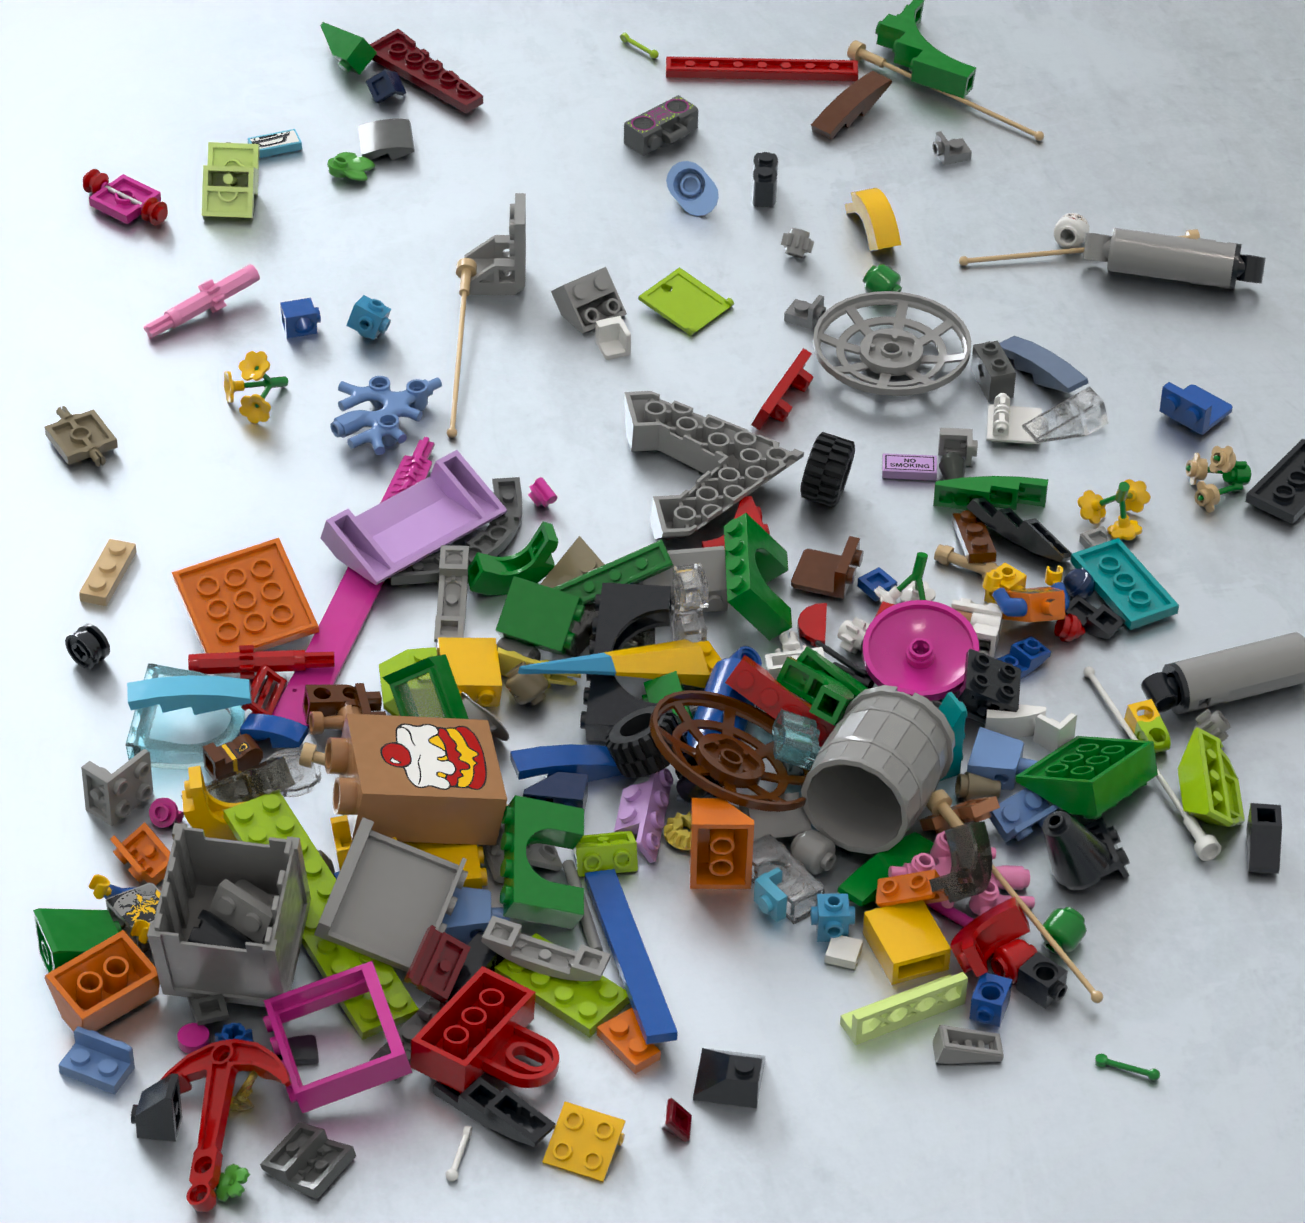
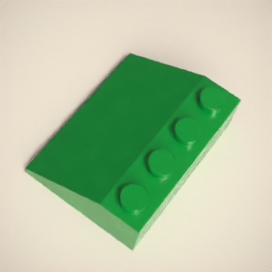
M1076 736L1015 776L1016 782L1070 814L1084 815L1086 819L1099 818L1103 812L1115 807L1123 798L1131 796L1132 792L1139 787L1147 785L1148 781L1158 775L1154 742Z

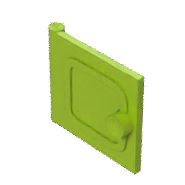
M680 267L638 296V300L686 332L689 336L695 334L734 305V301L731 298H723Z

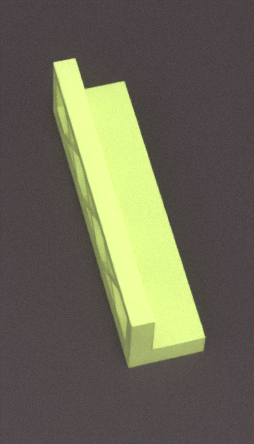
M964 972L953 976L951 974L843 1014L840 1017V1024L855 1045L965 1004L968 977Z

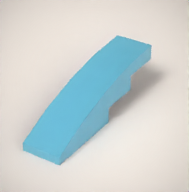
M188 675L160 677L127 683V698L130 710L160 704L162 713L192 707L194 715L252 703L251 685L248 679Z

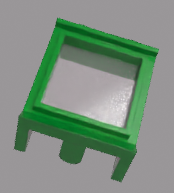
M446 654L427 657L382 677L391 688L400 716L469 719Z

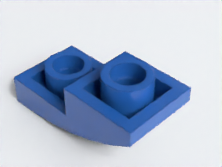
M1031 636L1012 644L1009 654L997 659L1020 668L1022 679L1050 657L1051 651Z
M249 714L241 726L240 732L241 735L249 734L257 741L270 738L272 748L291 750L301 746L309 733V729L307 726L287 718L267 714Z

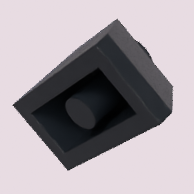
M172 1073L142 1091L138 1105H133L131 1124H136L137 1138L176 1142L182 1120L178 1074Z

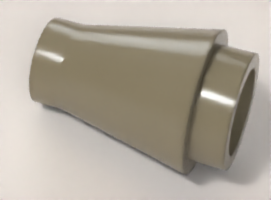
M970 772L957 775L955 783V795L957 798H962L963 801L994 796L999 798L1001 792V782L999 780H992Z

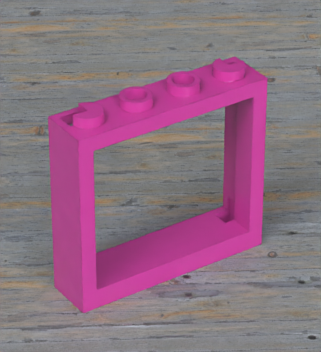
M372 961L263 1000L268 1013L267 1016L263 1017L268 1033L274 1031L275 1034L274 1037L269 1038L272 1048L277 1056L282 1055L283 1059L281 1061L290 1075L292 1084L286 1087L291 1104L298 1102L302 1114L412 1073ZM370 992L391 1053L303 1086L283 1023Z

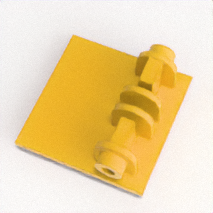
M565 1101L542 1162L604 1182L617 1145L621 1146L623 1144L625 1134L622 1133L626 1121Z

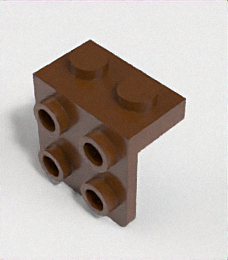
M849 536L842 555L805 549L791 579V586L803 591L844 599L849 585L854 583L856 568L861 566L864 551L859 550L860 538Z

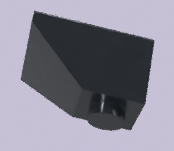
M702 1048L693 1100L757 1108L765 1056Z

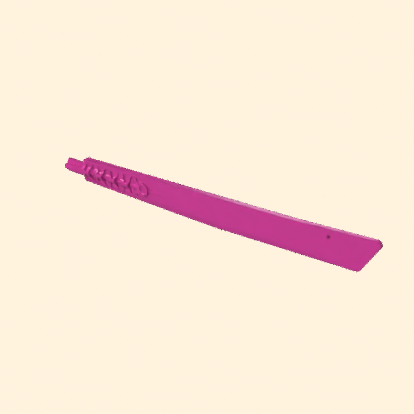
M428 437L419 440L412 456L405 455L380 503L427 478L432 467V461L428 459L435 445L434 442H429ZM350 567L347 568L319 624V632L314 634L306 652L334 651L335 667L306 668V671H295L272 715L299 722L309 728V724H306L302 707L305 685L335 684L377 599L383 582L375 585Z

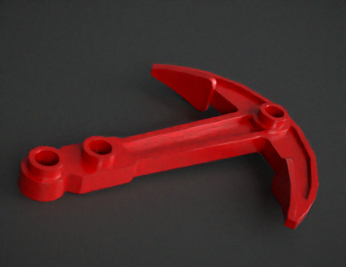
M230 1039L210 1043L186 1055L161 1078L162 1080L172 1073L178 1074L180 1094L192 1089L190 1082L206 1078L198 1145L193 1153L189 1177L192 1186L186 1195L187 1201L196 1211L208 1212L216 1204L214 1188L219 1184L223 1159L221 1149L237 1073L240 1071H255L261 1078L275 1080L286 1087L292 1084L290 1075L282 1061L275 1053L257 1042Z

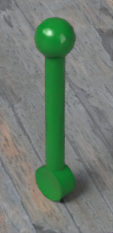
M1105 1054L1095 1056V1064L1098 1067L1112 1066L1148 1076L1152 1081L1160 1078V1072L1155 1068L1147 1070L1110 1060Z

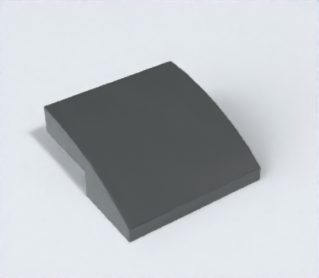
M384 119L358 126L362 157L372 160L389 154L391 160H395L415 152L409 119Z
M299 1122L260 1166L262 1170L279 1182L300 1193L318 1199L356 1157L353 1146L328 1139L324 1129Z

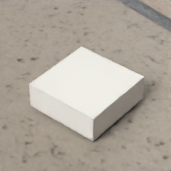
M842 935L837 938H831L825 954V963L855 970L862 950L863 940Z

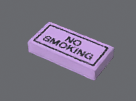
M883 453L882 478L935 481L937 480V456Z

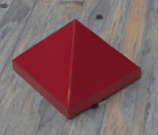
M670 1098L667 1101L662 1128L687 1142L690 1139L692 1115L673 1098Z

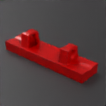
M804 348L801 350L760 408L751 424L753 427L761 430L770 416L781 422L786 420L793 407L783 400V397L791 386L805 392L814 378L804 369L806 362L812 355L811 352Z

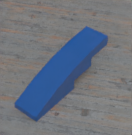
M567 744L510 751V760L518 780L545 775V778L557 772L588 775V782L622 775L606 746Z

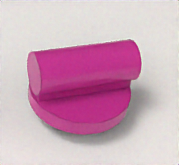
M542 477L536 479L534 484L529 486L531 492L528 496L537 507L543 505L547 508L549 504L554 503L558 498Z
M170 798L156 799L149 809L150 820L155 826L160 828L170 827L175 822L181 823L184 818V813L178 810L176 803Z

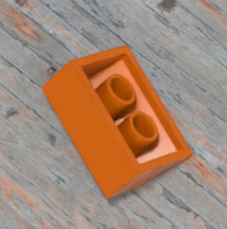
M692 798L689 860L690 889H751L754 820L724 799Z
M124 930L45 975V981L60 1015L73 1032L78 1026L94 1031L101 1029L157 996L160 987L156 967Z

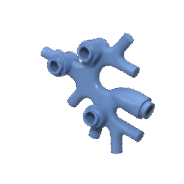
M385 376L372 377L369 380V386L359 387L341 381L338 391L350 395V397L338 402V407L341 411L366 401H370L374 407L382 409L377 411L354 410L334 418L330 424L331 431L335 437L345 438L364 427H371V429L349 438L347 443L351 449L365 443H371L375 454L382 455L385 453L384 445L393 446L397 442L401 444L407 439V435L399 429V417H406L419 422L423 415L422 411L428 405V397L433 394L434 390L442 387V382L438 377L430 381L414 379L407 383L406 390L394 392L390 389V380Z

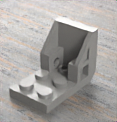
M515 193V204H510L509 235H494L464 255V258L473 259L477 264V273L471 278L469 295H516L525 288L526 193Z

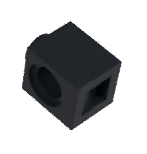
M1037 952L1018 969L1016 990L1046 1009L1055 1000L1059 1001L1067 991L1066 980L1068 970L1040 952Z

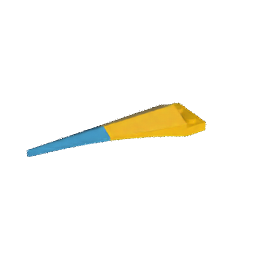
M683 639L524 665L519 667L518 673L596 674L655 679L677 671L682 684L705 688L713 667L722 659L709 641L693 643Z

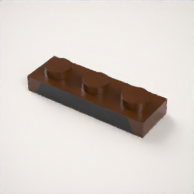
M970 510L963 511L962 513H953L952 523L968 564L996 562V550L985 523Z

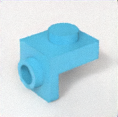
M778 867L760 875L755 879L754 901L758 904L760 910L768 914L776 923L786 918L787 895L782 891L783 871Z

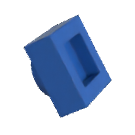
M878 567L859 577L857 587L876 602L880 598L876 595L874 589L881 586L889 592L895 585L897 586L898 582Z

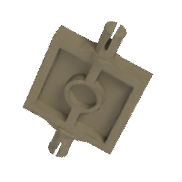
M58 407L56 413L61 419L56 423L44 426L45 435L68 465L91 458L96 466L100 467V464L103 466L106 458L102 453L118 448L117 438L94 409L81 414H71L67 407Z

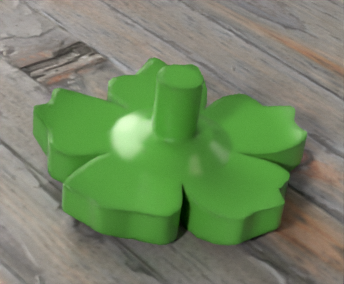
M231 1164L226 1167L225 1174L221 1172L219 1184L215 1187L217 1188L215 1192L218 1200L226 1202L229 1196L232 1198L236 1196L241 1197V1194L245 1191L241 1184L246 1183L247 1178L250 1176L248 1169Z

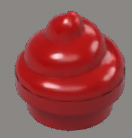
M1069 613L1065 615V619L1056 621L1054 633L1055 636L1060 637L1061 641L1071 642L1084 635L1085 629L1082 627L1081 621L1077 616Z

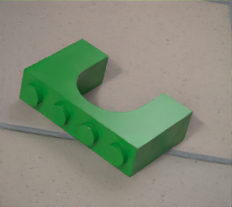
M744 513L740 517L732 519L724 526L727 602L770 641L792 628L791 608L767 585L768 582L788 571L787 551L747 513Z
M515 795L509 805L505 807L501 822L505 824L500 844L501 850H504V859L500 867V876L504 877V886L500 892V904H503V917L574 929L584 916V888L554 883L539 876L528 862L526 847L532 844H547L574 849L584 836V809Z

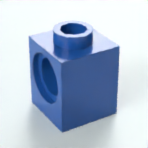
M311 297L280 302L281 324L287 339L318 334L317 323L321 322L319 308H314Z
M990 973L981 975L972 995L969 1019L1000 1027L1010 1001L1012 979Z

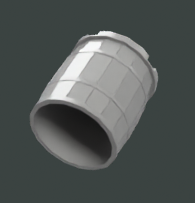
M882 685L865 689L856 696L847 706L843 719L836 724V727L818 751L815 762L802 786V797L807 799L803 809L812 825L836 845L852 852L864 854L888 851L900 842L909 828L918 820L928 804L932 793L936 790L939 780L946 776L953 762L955 735L945 715L927 698L917 693L910 696L904 692H899L895 686Z

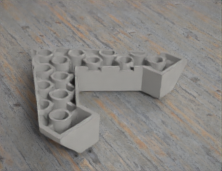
M653 391L624 392L626 434L631 451L659 450L704 473L689 491L685 490L680 495L653 496L650 523L655 540L679 539L691 535L804 457V452L800 450L788 451L779 447L780 442L760 434L756 435L745 428L707 414L706 417L694 413L692 407L675 400L672 404L660 399V394Z

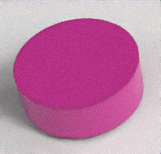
M189 1023L181 1027L177 1033L178 1046L180 1050L187 1054L210 1044L209 1030L204 1025L198 1026L197 1023Z

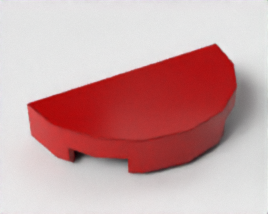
M817 603L806 607L798 618L797 629L799 636L811 641V645L814 647H818L815 645L817 640L825 644L827 603Z

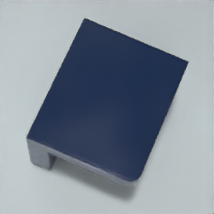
M385 69L365 81L375 103H381L394 94L403 96L407 93L398 73Z

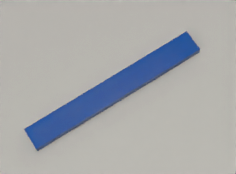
M615 869L586 872L585 884L645 1043L654 1044L676 1041L678 1031Z

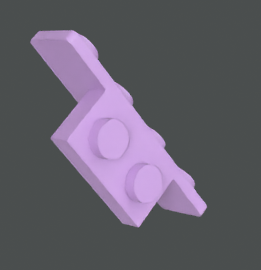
M667 768L651 774L649 781L630 785L623 789L614 832L632 831L633 835L637 834V847L649 863L656 862L662 829L665 824L666 809L669 805L670 790L673 784L672 774Z

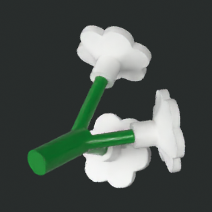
M924 552L917 553L912 574L898 587L895 585L889 592L881 586L874 589L880 601L897 604L896 600L899 597L901 602L911 600L933 601L936 597L935 591L929 588V584L926 581L922 580L928 555Z

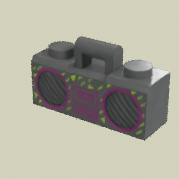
M678 95L625 122L624 144L642 156L662 147L663 143L670 145L698 128V108Z

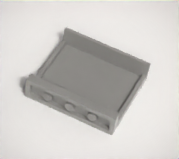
M362 818L314 935L408 972L427 928L433 925L439 932H445L447 924L442 923L445 914L451 916L458 898L452 895L455 888L462 889L468 874L467 871L463 870L467 859L462 858L460 865H457L372 831L374 822Z

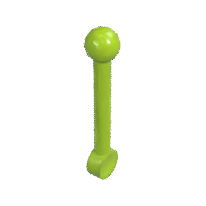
M624 32L620 35V39L624 43H631L648 53L652 59H656L659 56L657 50L645 47L631 39L627 33Z

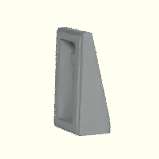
M939 1025L933 1039L936 1063L999 1062L1004 1058L1000 1034ZM984 1044H989V1049H985Z

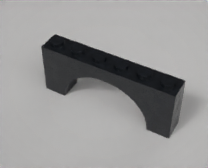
M602 583L601 594H596L595 611H599L598 617H593L592 634H596L595 640H590L589 655L621 650L626 642L645 630L670 626L672 609L671 586ZM586 674V680L590 681V687L584 688L583 704L587 705V711L581 712L580 728L586 730V741L605 742V737L609 730L622 718L639 709L656 706L657 703L646 702L632 696L619 684L615 675Z

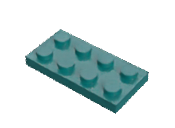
M1120 538L1071 554V564L1076 569L1083 567L1092 575L1095 582L1094 590L1114 613L1125 620L1124 624L1129 630L1178 614L1179 604Z

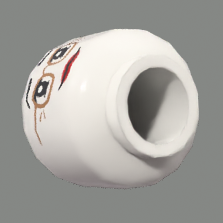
M1078 213L1064 215L1054 228L1056 242L1065 249L1080 247L1086 240V234L1089 233L1088 221Z

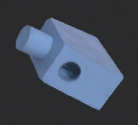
M979 727L967 765V772L992 780H999L1001 782V790H1012L1016 784L1015 776L1038 761L1023 758L1024 743L1021 740Z
M462 887V889L455 888L452 896L458 898L451 916L445 914L442 923L447 924L445 933L468 944L478 932H485L492 916L510 921V918L503 917V907H491V892L489 890Z

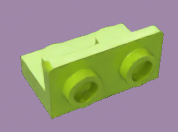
M632 831L584 835L573 849L579 877H585L586 872L615 869L616 873H624L638 870L637 842Z

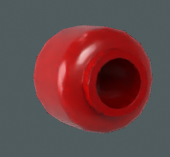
M1015 939L995 949L993 959L991 960L992 970L995 975L1012 979V985L1016 984L1018 969L1038 951L1025 940Z

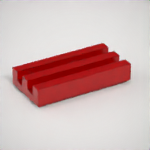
M263 664L258 669L251 684L252 703L242 705L241 708L244 711L250 709L252 711L251 714L272 715L287 680ZM265 675H267V678H266V680H265V683H264V685H263V687H262V689H261V692H260V694H259V696H258V698H257V700H256V703H255L254 700H255V698H256V695H257V693H258V691H259V689H260V686H261V684H262V682H263V680H264V678H265ZM274 680L277 683L264 710L261 707Z

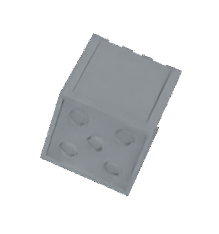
M174 823L172 830L173 844L154 923L150 924L147 934L162 993L165 995L195 998L223 993L225 1002L265 1007L263 1000L291 991L310 906L311 896L300 838L287 837V839L269 837L270 845L209 838L205 837L203 829L189 828L187 824ZM224 879L229 880L233 884L240 879H245L274 897L271 909L274 928L267 927L265 940L262 944L246 942V949L187 942L193 927L199 926V914L202 909L209 911L218 885Z

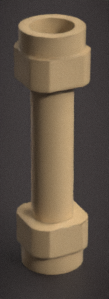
M940 544L934 554V560L939 561L940 564L946 566L949 563L982 574L983 580L986 572L989 573L991 570L999 567L994 562L968 564L966 556L955 553L954 548L948 545Z

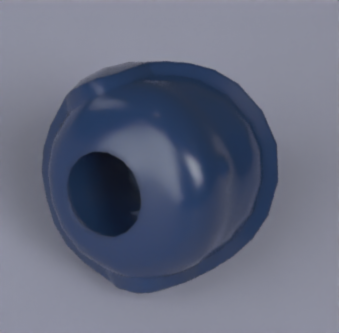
M1083 567L1070 571L1063 579L1067 593L1072 598L1078 594L1083 599H1086L1094 592V579Z

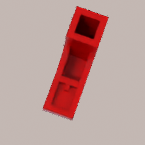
M1014 896L984 912L962 928L953 938L950 948L964 973L973 970L976 978L987 973V960L996 948L1030 932L1029 922L1016 897Z

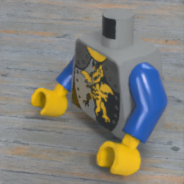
M94 875L88 885L90 889L94 890V897L96 899H102L103 897L106 899V908L113 922L118 920L121 929L145 953L150 949L147 934L150 924L154 923L161 891L153 883H147L139 887L121 888L110 884V881L105 876Z

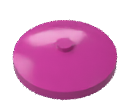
M905 601L885 609L870 623L863 639V662L868 675L877 686H895L897 691L904 692L910 696L917 693L930 701L945 698L947 693L952 692L954 694L960 690L964 684L966 653L969 649L979 652V642L971 623L957 610L935 601Z

